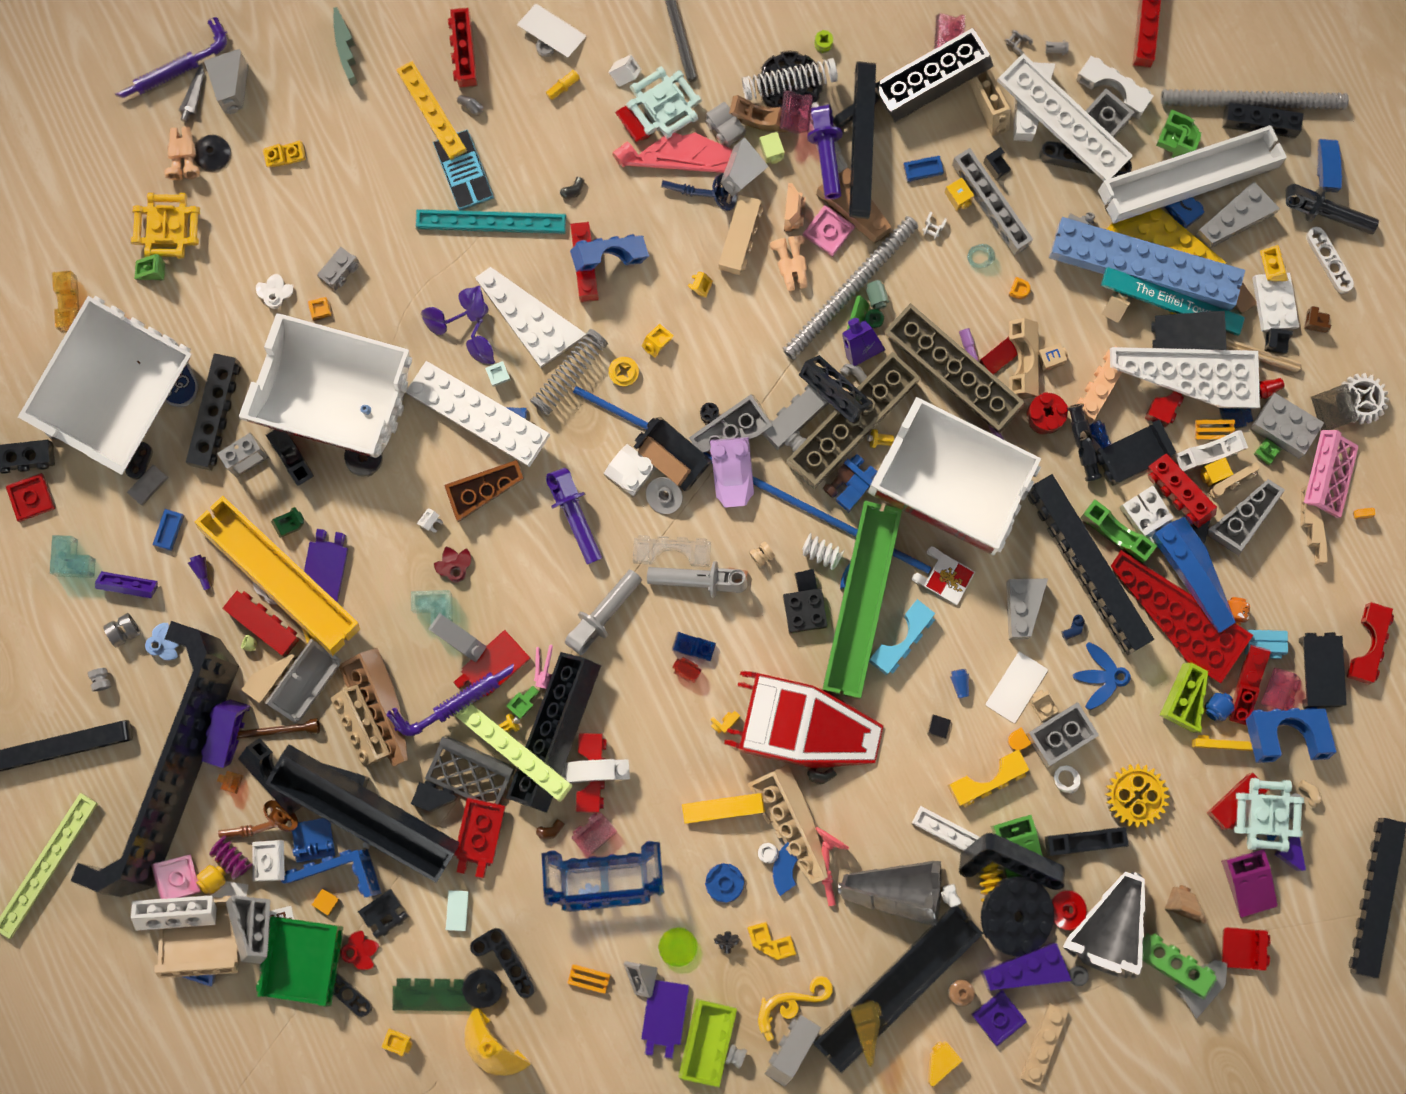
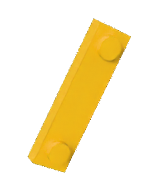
M1198 735V738L1192 739L1191 746L1194 748L1253 751L1251 742L1210 739L1208 735Z

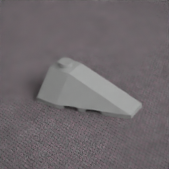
M750 394L690 436L689 439L702 452L710 451L711 440L749 437L751 439L759 436L773 425L756 397Z

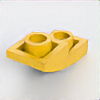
M300 140L283 146L277 144L263 149L266 167L282 166L306 160L303 142Z

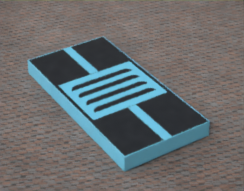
M468 129L457 133L467 152L452 160L449 159L439 140L433 142L459 211L494 198Z

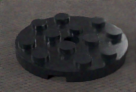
M1011 876L999 881L998 885L987 893L981 908V926L985 937L993 945L992 947L999 952L1011 956H1023L1033 952L1045 943L1052 930L1054 907L1049 893L1041 884L1023 876ZM1017 911H1020L1022 917L1015 921L1014 915Z

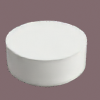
M771 843L762 844L758 850L760 860L768 864L775 862L779 855L777 847Z

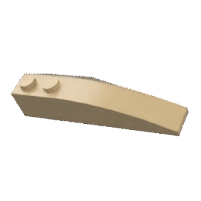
M787 764L749 782L748 785L752 794H763L765 813H762L764 819L768 824H772L776 830L775 834L779 839L782 838L785 844L789 842L786 848L790 855L797 856V865L810 883L814 884L828 878L819 837L812 816L789 765Z

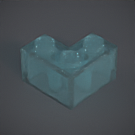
M52 535L50 574L56 577L94 578L96 559L90 555H77L78 539L75 537Z
M450 590L411 591V611L413 613H431V624L439 613L453 622L452 592Z

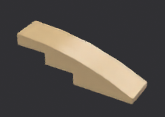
M1305 486L1301 489L1300 526L1308 527L1307 546H1315V565L1322 566L1327 563V542L1324 524L1319 508L1304 503L1308 487Z

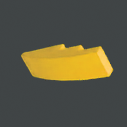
M762 793L682 804L684 824L765 813Z

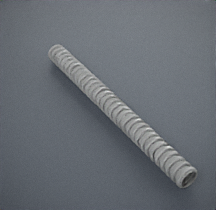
M1163 89L1161 104L1162 106H1166V104L1168 106L1172 104L1174 106L1178 104L1183 106L1185 104V106L1197 105L1198 107L1201 105L1203 107L1207 105L1209 107L1213 105L1215 107L1219 105L1224 107L1226 105L1227 107L1228 103L1232 102L1252 106H1266L1267 108L1271 106L1273 108L1277 106L1278 108L1283 106L1288 108L1289 106L1290 108L1296 107L1297 109L1300 107L1302 109L1306 107L1308 109L1312 107L1313 109H1317V107L1319 109H1323V107L1325 109L1329 107L1334 109L1336 107V109L1342 108L1345 110L1348 107L1349 97L1347 93L1336 94L1334 92L1331 94L1329 92L1325 94L1324 92H1320V94L1318 92H1314V94L1312 92L1308 94L1306 92L1302 94L1297 92L1295 94V92L1289 93L1287 91L1285 93L1283 91L1279 93L1277 91L1273 93L1271 91L1267 93L1266 91L1261 93L1260 91H1256V93L1250 91L1249 93L1248 91L1237 92L1236 90H1233V92L1227 90V92L1225 90L1221 92L1219 90L1215 92L1213 90L1209 92L1207 90L1203 92L1198 90L1196 92V90L1190 91L1189 89L1186 91L1184 89L1180 91L1178 89H1175V91Z
M906 216L905 221L902 220L901 225L899 224L897 229H894L893 233H890L889 237H886L885 241L877 247L878 250H874V254H870V258H867L866 262L862 263V267L859 266L858 271L855 270L854 275H851L850 279H847L846 283L842 284V288H838V292L836 291L834 296L830 297L831 300H827V304H823V308L818 310L819 313H815V317H811V321H808L807 325L803 326V330L800 329L799 334H795V338H792L791 342L787 343V347H783L784 353L789 358L795 360L797 358L796 355H800V351H804V347L808 346V342L811 343L812 338H816V334H820V330L824 329V325L827 326L828 321H832V317H835L836 313H839L840 309L844 308V304L847 305L848 300L850 301L852 296L856 295L855 292H859V288H863V284H866L867 280L872 278L871 275H875V271H879V267H882L883 263L887 262V258L890 259L891 254L893 255L895 250H898L899 246H902L903 242H906L907 238L918 229L919 226L913 218Z

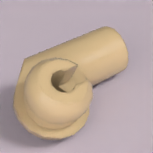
M1301 780L1298 788L1309 794L1310 799L1308 803L1310 806L1318 807L1322 802L1318 788L1305 780Z

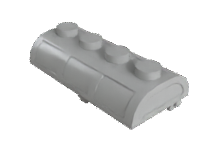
M310 639L265 703L294 723L300 722L341 665V659L335 655L332 656L321 645Z

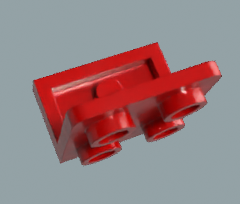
M1225 927L1222 939V962L1227 963L1229 968L1267 971V967L1270 964L1267 947L1271 943L1268 930Z

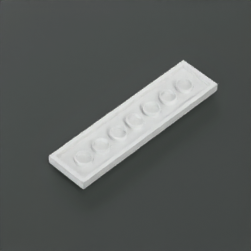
M1024 53L998 78L997 82L1103 181L1111 179L1133 156Z
M427 361L406 390L409 396L528 467L531 466L550 437L548 432Z

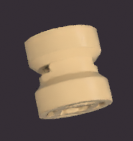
M763 542L759 548L749 551L759 568L767 560L775 558V554L767 542Z

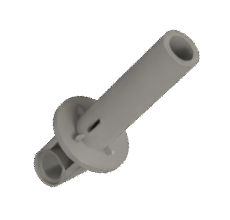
M717 561L713 562L711 571L648 567L647 584L708 588L711 598L716 597L717 591L741 593L747 588L746 576L742 570L720 569ZM736 579H742L740 583H734Z
M629 569L590 615L580 611L578 616L581 622L568 634L565 644L579 655H583L598 636L606 638L608 633L604 625L642 582L641 577Z

